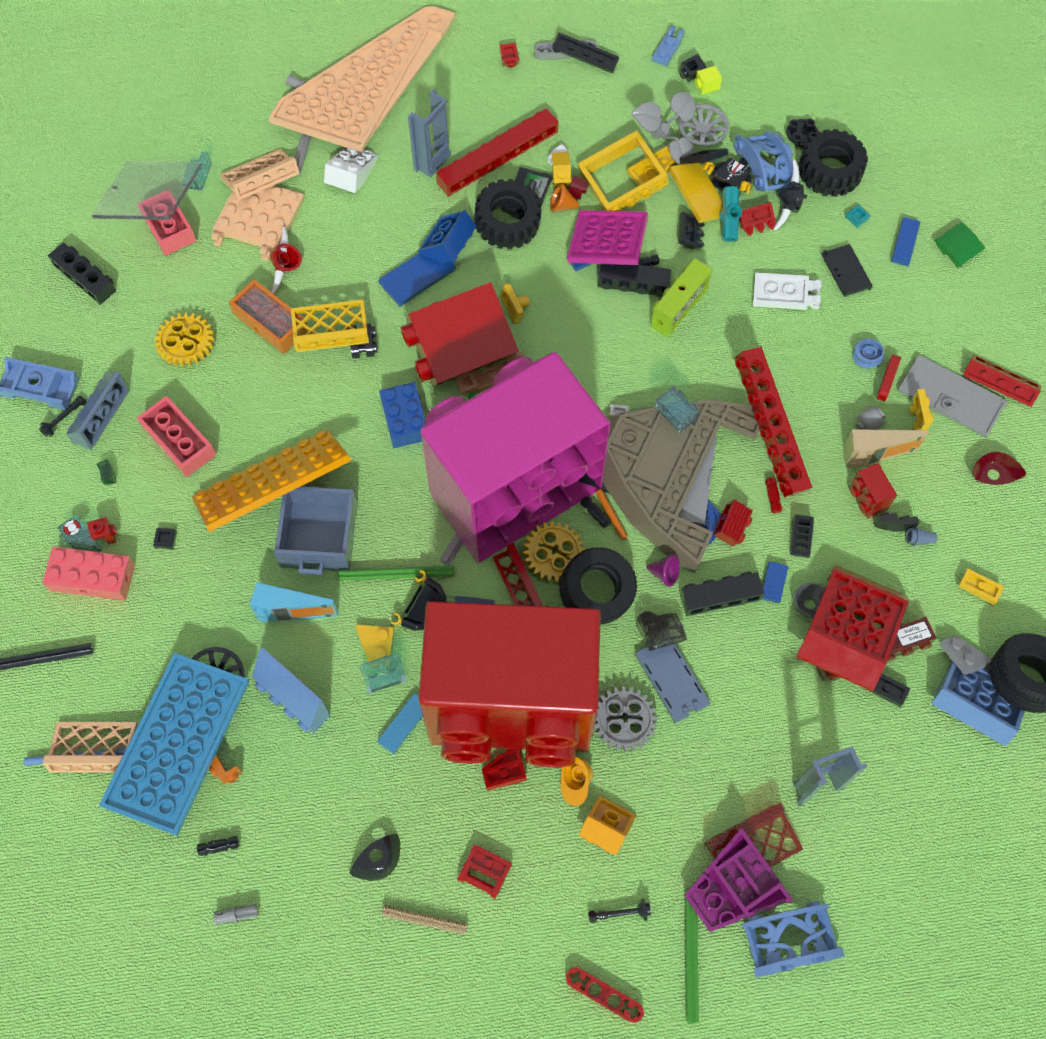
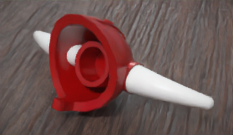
M282 227L281 243L270 254L271 262L275 268V278L271 291L273 294L278 289L284 273L296 270L302 262L299 250L288 242V234L285 227Z

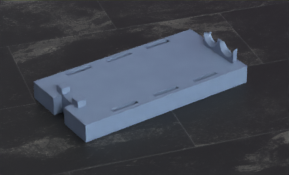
M670 635L635 653L638 662L675 724L689 717L690 711L694 710L697 713L710 706V701Z

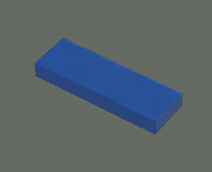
M903 217L891 262L909 266L921 221Z

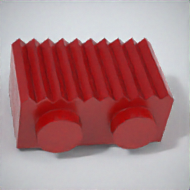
M735 499L726 503L713 535L730 546L742 543L746 536L744 531L752 522L751 515L753 510Z

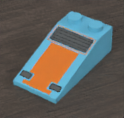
M256 583L249 604L257 619L262 622H269V620L279 622L337 617L339 614L332 599Z

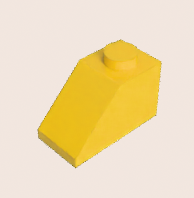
M569 152L552 153L553 188H557L560 184L570 187L571 166Z

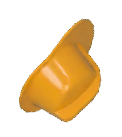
M575 756V763L573 765L561 767V794L569 805L579 806L587 798L589 784L593 779V770L586 759H580Z

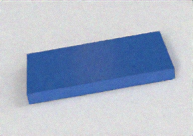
M418 253L380 278L378 283L400 307L455 271L456 266L450 262L441 264Z

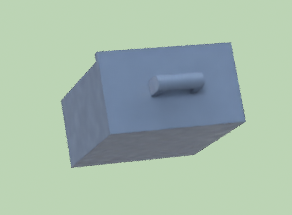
M298 487L283 495L274 549L275 557L281 568H298L299 574L323 575L324 570L339 571L350 569L358 507L354 490Z

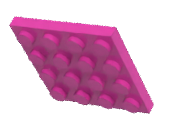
M580 210L567 256L568 263L638 265L649 218L648 212Z

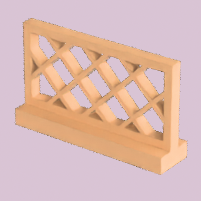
M278 149L224 172L219 176L233 191L235 198L241 200L300 173L296 159L293 156L289 157L281 149Z
M57 722L48 756H44L43 765L49 772L115 773L123 755H116L114 752L122 745H125L127 749L138 727V723ZM62 728H71L72 732L62 739L60 736ZM85 728H90L92 732L82 739L78 733ZM105 728H110L112 732L102 739L98 733ZM125 728H131L130 734L123 739L118 734ZM77 736L80 741L70 748L66 742ZM97 736L100 741L90 748L86 742ZM117 736L120 741L110 748L106 742ZM62 745H65L68 749L61 755H55L56 750ZM82 745H85L88 749L82 755L74 754V751ZM102 745H105L108 749L102 755H95L94 753Z

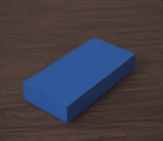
M769 561L763 585L765 594L762 599L780 604L788 571L787 565Z

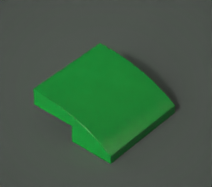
M962 222L934 240L943 255L948 253L957 268L986 249L980 239Z

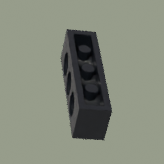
M63 242L47 255L54 267L98 304L101 305L116 292L113 286L114 281L108 275L104 276L96 265L92 266L84 255L80 256L73 246L69 247Z

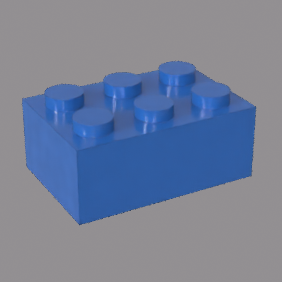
M412 382L379 390L393 448L422 442L421 428L425 425V417L416 383Z

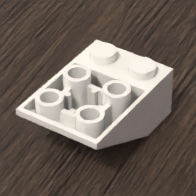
M347 147L343 148L325 164L324 183L356 193L366 181L378 159V155L369 150L359 152Z

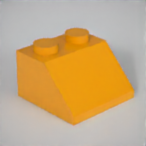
M599 796L588 814L579 836L603 848L606 852L617 855L637 815Z

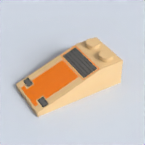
M852 429L844 444L845 466L860 468L918 451L929 432L928 430Z

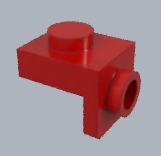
M516 43L499 45L502 67H516L520 61Z
M107 517L87 523L92 540L104 537L108 544L116 543L115 535H117V529L114 524L109 522Z

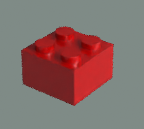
M879 463L859 470L849 486L851 495L856 498L860 511L863 514L865 513L867 519L888 511L897 497L894 488Z

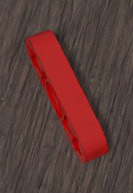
M892 354L876 397L877 400L886 401L901 360L900 356Z

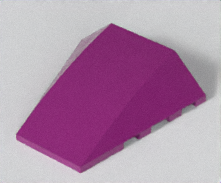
M742 827L684 894L709 932L736 923L746 917H752L762 911L773 909L778 905L794 901Z

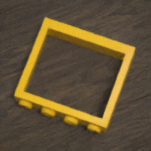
M637 130L577 164L579 173L583 179L587 180L588 187L604 211H623L669 185L667 173ZM640 147L658 176L609 203L590 174L633 149Z

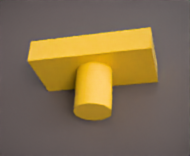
M506 284L503 286L500 297L513 324L521 322L524 314L522 307L529 306L528 296L517 297L511 284Z

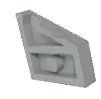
M957 635L943 639L939 644L964 675L990 666V657Z

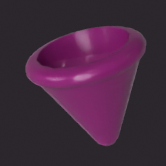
M674 554L649 563L646 566L647 570L667 587H672L678 580L680 563L678 557Z

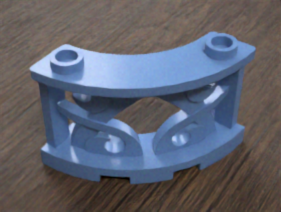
M764 131V135L746 138L740 135L735 136V151L743 156L750 165L754 176L755 189L758 191L785 188L789 186L792 179L793 159L791 155H793L789 144L782 141V136L774 131ZM762 149L776 156L777 159L774 162V166L760 157ZM772 176H774V184L768 185L767 177L769 182ZM779 179L784 180V183L778 184Z
M816 901L808 903L806 908L761 918V915L749 917V922L743 923L742 927L745 928L756 967L754 968L755 977L769 976L794 969V967L808 966L845 957L843 948H838L827 912L829 905H820V902ZM813 914L817 916L818 921L816 923L811 921V915ZM804 915V921L796 918L795 916ZM781 920L776 928L770 923ZM819 923L821 931L816 932L814 928H816ZM789 924L799 927L810 935L803 941L800 951L801 956L797 957L795 951L790 946L777 943L782 932ZM765 927L767 929V933L765 935L760 934V937L765 940L770 939L768 944H758L755 928ZM811 940L815 941L811 944L815 948L814 952L809 951L807 948ZM776 948L784 949L787 952V957L785 959L781 958L779 955L781 951L775 952ZM760 949H767L765 965Z

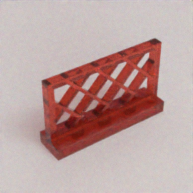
M776 803L704 841L707 850H710L715 859L718 856L716 851L724 848L742 827L747 835L751 833L750 839L752 842L763 845L761 852L763 858L767 847L777 850L774 860L765 859L770 867L803 850L783 812L785 810L781 803ZM778 818H781L784 824L782 833L772 830L773 822ZM759 828L767 831L764 842L754 839L755 831ZM771 832L781 835L778 847L768 844ZM784 838L792 839L796 848L790 851L782 849Z

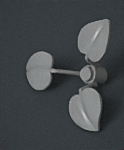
M684 92L677 93L671 98L670 107L676 115L667 122H661V109L653 102H647L638 106L631 114L644 130L651 132L655 139L663 137L664 140H675L669 144V153L678 165H680V157L694 153L693 144L687 138L678 140L677 137L667 136L670 130L668 124L678 118V116L683 122L689 121L694 116L695 101L691 94Z

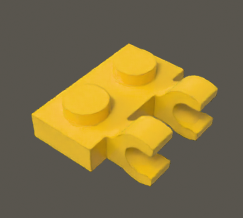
M917 389L912 398L913 405L909 407L910 415L913 416L916 413L917 418L916 422L913 423L914 430H928L931 423H933V414L929 410V397L926 396L925 389Z

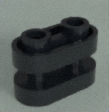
M367 323L369 343L365 345H350L352 359L360 358V353L366 352L367 357H375L374 353H378L377 342H373V337H376V329L371 323ZM357 324L352 325V327L357 329Z

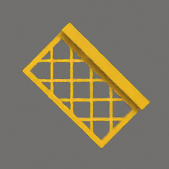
M364 300L291 308L293 343L296 352L369 343ZM361 306V310L357 315L350 311L352 307ZM335 309L343 311L338 317L332 314ZM317 311L325 313L320 319L314 316ZM298 313L307 315L302 321L296 318ZM346 314L353 317L348 324L341 320ZM328 316L335 320L330 326L323 322ZM310 318L317 322L312 328L305 325ZM359 321L363 324V328L355 329L352 325ZM338 323L345 326L342 331H336L333 328ZM320 325L327 329L324 333H317L315 330ZM302 327L308 330L306 335H297V332Z

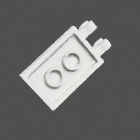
M755 272L753 306L807 310V306H810L811 308L818 309L821 296H809L808 290L819 294L822 281H810L809 276Z

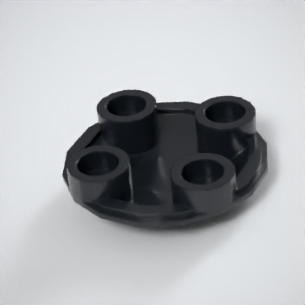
M811 118L807 120L792 119L786 128L788 139L799 147H804L807 140L819 132L817 126H815V121Z

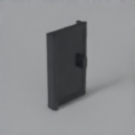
M850 244L829 251L824 250L821 253L844 297L872 289L873 285Z

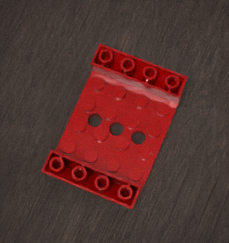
M834 564L827 580V586L796 657L873 692L888 661L909 599L908 596ZM835 606L842 607L844 612H838ZM854 614L860 615L863 620L855 619ZM873 623L880 624L882 629H876Z

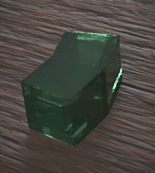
M108 459L97 463L96 465L100 470L103 484L116 483L115 471Z

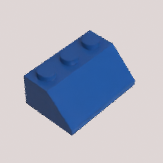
M466 210L441 216L418 249V253L441 264L452 263L458 258V254L466 246L465 243L473 235L476 224Z

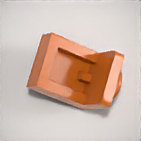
M216 755L211 764L212 766L209 768L215 778L218 776L224 784L235 782L239 775L242 774L238 766L226 771L221 760Z

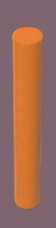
M599 489L595 492L599 501L611 519V523L621 541L626 540L628 536L603 490Z

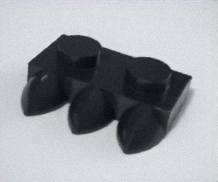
M684 211L679 214L678 244L692 250L695 247H703L704 243L699 237H703L705 234L699 228L705 226L704 222L698 223L695 216Z

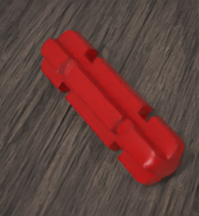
M775 477L767 478L765 483L766 488H768L771 512L773 514L781 513L782 504L780 503L779 490L776 486L777 480Z

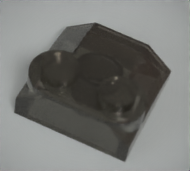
M645 611L637 618L636 627L649 651L687 640L683 624L676 613L656 615L653 612Z

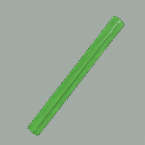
M454 566L339 570L338 578L341 581L414 578V576L420 578L423 575L419 573V570H423L427 577L454 576Z
M685 897L686 1021L689 1024H697L699 1022L698 916Z

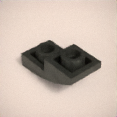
M889 512L878 515L873 524L874 527L882 530L903 532L909 528L917 527L920 522L917 516H903L898 519L897 513L889 514Z

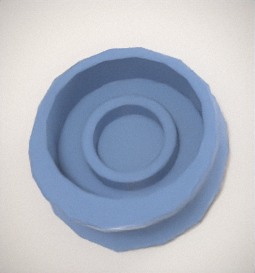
M863 339L856 344L853 351V359L862 368L876 367L884 359V348L881 343L874 339Z

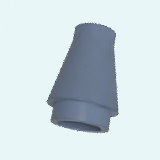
M913 527L907 530L906 541L912 546L935 544L937 542V534Z

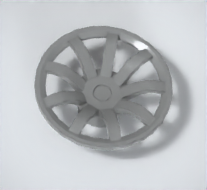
M695 105L698 121L694 116L690 119L692 123L683 122L679 118L678 124L681 134L690 142L698 145L716 144L726 137L729 130V121L726 115L711 105ZM701 109L710 110L705 120H703ZM714 112L717 113L720 117H717L710 123L712 114ZM724 121L725 128L715 125L718 122ZM683 127H690L692 130L687 134ZM722 131L723 134L718 138L713 132ZM710 136L714 139L713 141H708Z

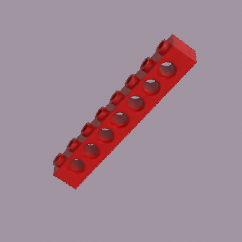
M758 347L742 351L734 357L735 365L739 369L742 384L748 395V401L754 411V418L760 428V435L764 439L767 454L773 464V471L778 478L779 488L784 498L803 493L813 487L763 349Z

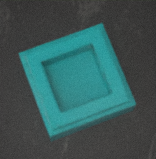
M858 204L846 213L845 218L858 228L871 215Z

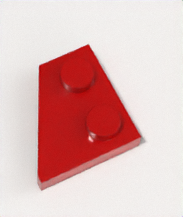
M508 749L505 753H500L492 763H488L481 769L487 791L527 781L519 749Z

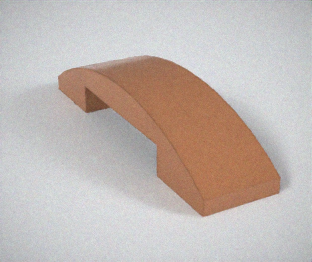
M523 352L505 358V362L473 374L471 371L456 377L455 380L461 394L479 392L492 387L498 372L511 361L525 357Z

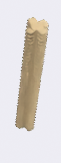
M385 904L381 913L382 917L426 925V927L439 928L440 930L452 931L453 933L463 935L466 933L468 926L466 922L461 924V921L456 923V920L453 922V919L452 921L451 919L448 921V918L443 920V917L441 919L438 916L435 918V915L430 917V914L428 916L427 914L424 915V913L423 915L422 913L419 914V912L417 914V911L415 913L414 911L411 913V910L406 912V909L405 911L404 909L401 910V908L398 910V907L393 909V906L388 908V905L385 907Z

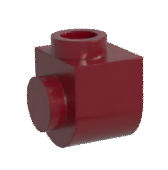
M575 175L572 178L569 192L574 198L580 200L582 194H586L589 184L586 183V179Z

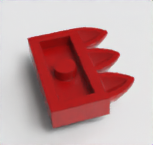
M769 202L742 210V216L739 218L741 229H744L746 234L752 236L754 226L760 233H763L766 223L773 230L776 219L772 203Z

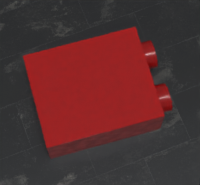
M491 282L411 312L405 319L407 324L400 327L407 347L416 345L421 356L420 360L414 361L421 381L430 380L433 387L468 372H473L501 361L519 352Z

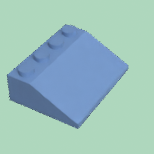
M263 647L259 650L252 676L256 682L254 686L261 693L266 691L270 695L268 699L276 706L280 704L284 707L283 712L290 719L295 717L299 721L297 725L303 731L307 732L309 730L314 734L330 717L323 701Z
M953 661L931 703L1004 746H1007L1018 733L1025 712L1011 706L997 693L991 682L989 671L981 669L964 675Z

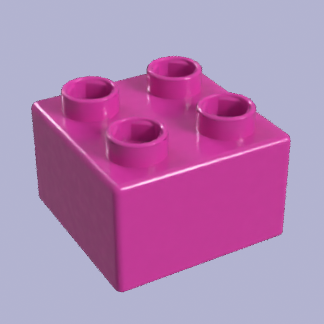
M552 352L536 362L529 357L515 359L498 372L492 387L468 401L461 396L449 397L438 403L426 416L425 425L421 428V439L430 496L475 562L480 563L507 547V545L530 533L531 530H535L537 525L540 527L543 525V522L550 521L581 502V499L585 496H591L602 488L611 423L557 352ZM586 473L588 477L595 481L599 488L581 483L578 480Z

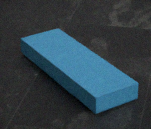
M415 693L377 741L378 744L393 755L422 719L418 701L419 696Z

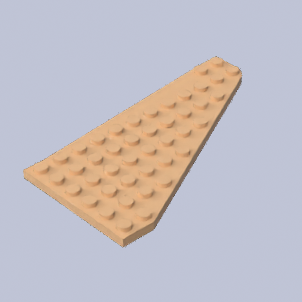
M434 6L422 8L282 97L271 113L269 123L363 152L373 134L449 30L455 19V13Z

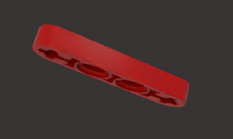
M571 968L567 972L565 977L566 983L572 989L628 1022L637 1023L643 1018L644 1009L635 1000L580 968ZM578 972L581 980L585 981L586 977L590 979L584 991L580 989L583 984L579 982L571 983L572 978L569 977L570 974ZM597 983L600 985L601 992L598 996H592L589 993L588 988L590 984ZM612 994H616L620 998V1005L616 1008L608 1004V997ZM624 1000L629 1002L626 1005L627 1007L632 1009L636 1006L638 1008L639 1017L634 1016L633 1019L630 1018V1012L625 1009L623 1014L619 1012L624 1005Z

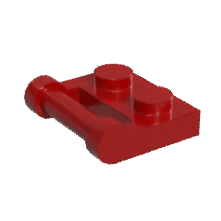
M474 844L457 880L462 883L465 881L490 894L491 898L496 899L512 867V863ZM470 868L496 880L495 886L468 874Z

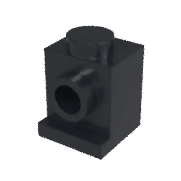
M699 54L681 62L679 75L682 79H686L687 82L696 78L697 71L706 69V65Z

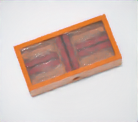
M255 279L228 302L233 315L282 354H285L294 345L291 308ZM296 314L298 320L302 321L304 319L301 315ZM302 327L297 332V335H305L308 330Z

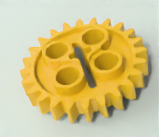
M185 312L184 317H181L178 313L177 318L170 316V322L164 320L165 326L159 325L161 331H156L157 337H154L156 341L154 345L159 356H161L163 361L166 360L168 364L173 362L174 366L177 367L180 363L182 368H184L185 363H188L191 367L193 361L199 364V358L205 360L204 354L210 355L208 349H213L212 343L215 342L213 338L214 333L211 325L208 324L206 319L202 320L200 315L196 318L195 314L192 313L189 317L187 312Z
M551 521L550 526L543 522L542 529L537 525L535 528L536 532L531 530V537H526L525 541L527 543L523 545L526 551L522 555L528 558L524 560V563H530L528 570H535L533 576L540 574V581L547 577V583L554 579L555 584H557L570 560L579 552L586 550L585 548H580L584 541H578L580 534H573L575 528L570 531L568 530L569 524H566L563 528L560 521L557 526L554 525L553 521ZM545 537H552L554 539V542H546ZM569 545L571 547V551L567 552L563 550L562 546ZM553 549L557 551L555 555L551 554ZM543 553L545 554L546 559L541 560L536 556V554ZM554 562H561L563 568L555 567Z

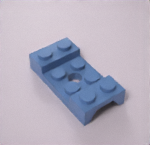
M5 357V373L0 382V396L15 399L16 396L44 402L49 407L62 410L68 408L79 381L76 372ZM39 379L37 384H30L32 380Z

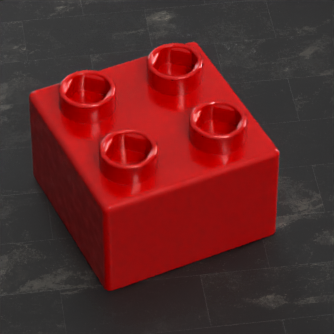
M427 602L418 701L429 742L432 745L441 746V757L456 763L477 764L490 760L491 748L525 750L526 762L534 766L559 768L573 765L575 763V752H587L590 749L598 712L600 610Z

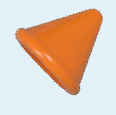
M564 184L558 185L551 197L550 210L556 212L579 208L578 201L567 190Z

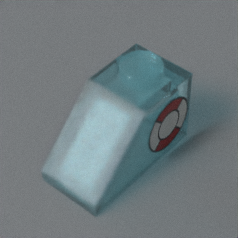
M78 514L57 527L61 532L58 535L64 544L68 543L73 549L102 551L97 541L90 538L89 530Z

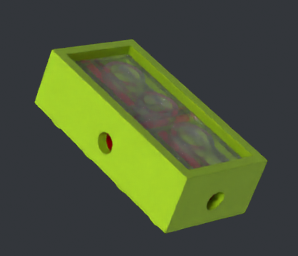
M697 259L687 263L681 276L677 275L671 288L668 287L664 291L662 299L654 303L651 327L669 338L708 290L713 269Z

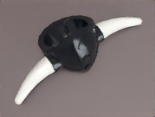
M796 160L792 161L793 174L789 186H786L778 193L783 210L774 230H777L787 220L791 212H799L803 199L807 198V195L804 194L803 185L799 184V169Z

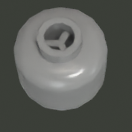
M869 406L857 415L858 422L856 425L861 430H878L884 425L885 415L879 407Z

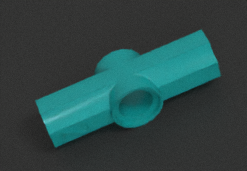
M735 186L723 188V210H721L719 216L723 222L722 239L726 242L738 240L739 218L742 216V210L739 206V189Z

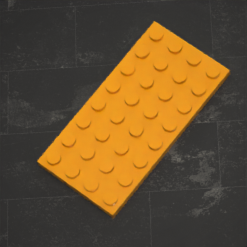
M328 429L322 430L309 439L301 440L293 447L283 449L281 453L275 456L267 457L259 464L249 466L247 470L241 473H234L225 481L216 482L207 490L198 491L195 496H192V499L208 531L211 532L350 462L351 459Z

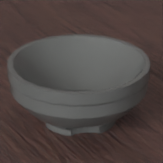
M806 583L800 586L794 595L796 610L804 617L813 618L825 588L816 583ZM807 599L814 601L815 608L808 609L804 605V601Z

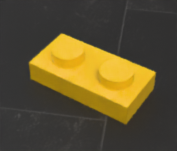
M970 569L965 571L958 585L959 588L993 605L997 603L1004 586Z

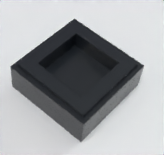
M156 528L154 548L174 549L176 529Z

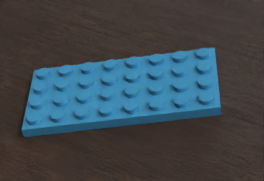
M174 653L99 806L178 837L250 681L247 678Z

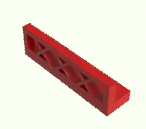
M974 354L963 373V376L1032 407L1041 392V385Z
M515 544L507 545V551L493 556V560L513 604L544 607ZM509 556L511 561L509 568L501 566L499 560ZM509 573L518 576L519 580L516 585L508 582ZM517 589L526 593L525 601L516 599Z

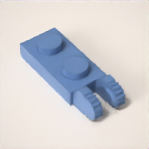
M672 25L668 34L665 35L654 53L652 61L667 67L680 46L685 30L681 29L677 38L672 37L676 30V26Z

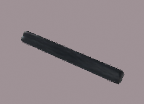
M92 643L0 658V670L91 655L94 653V647Z

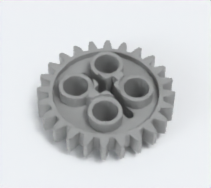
M625 686L622 687L620 692L614 687L613 694L609 690L606 691L607 698L603 695L600 696L601 702H598V712L595 721L597 724H595L594 730H599L596 737L603 736L602 744L607 741L609 742L608 749L615 745L616 752L619 751L620 747H623L625 753H627L628 747H631L632 751L635 752L636 745L642 749V741L649 743L650 739L648 736H654L655 733L651 729L657 728V725L652 723L658 720L657 716H653L657 709H650L653 701L646 702L648 695L646 694L641 697V690H638L635 694L633 693V687L630 688L629 692L626 691ZM635 705L640 711L633 713L629 710V707ZM617 706L619 708V712L612 713L610 712L609 707ZM622 716H626L627 723L623 722ZM613 725L618 726L620 732L612 733L609 728ZM637 725L641 731L633 733L630 727Z

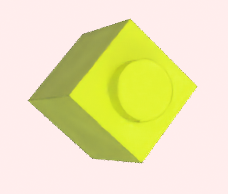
M716 66L699 70L694 80L695 87L699 89L702 95L719 90L722 77Z

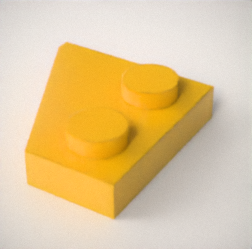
M356 625L355 628L369 665L390 668L394 627Z

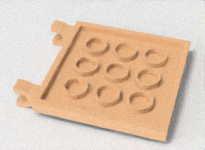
M273 185L241 200H237L232 191L212 228L213 234L211 238L214 239L213 244L220 247L224 237H229L261 247L260 253L263 254L262 260L269 261L271 252L281 243L282 227H285L288 233L305 199L304 194Z

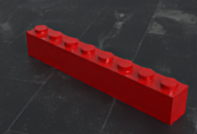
M547 108L537 112L529 119L523 120L517 126L511 127L505 133L482 144L474 151L468 152L465 156L453 161L445 168H441L436 172L437 184L448 197L558 133V120Z

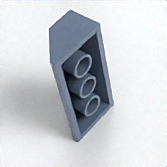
M119 372L106 373L99 380L97 388L88 397L86 405L79 411L75 422L69 426L67 436L73 443L92 450L130 391Z

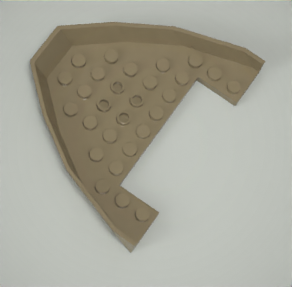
M705 400L646 406L606 416L611 424L603 475L604 486L632 526L665 555H676L681 567L695 573L713 532L678 517L720 426L755 441L760 428L754 418L752 406Z

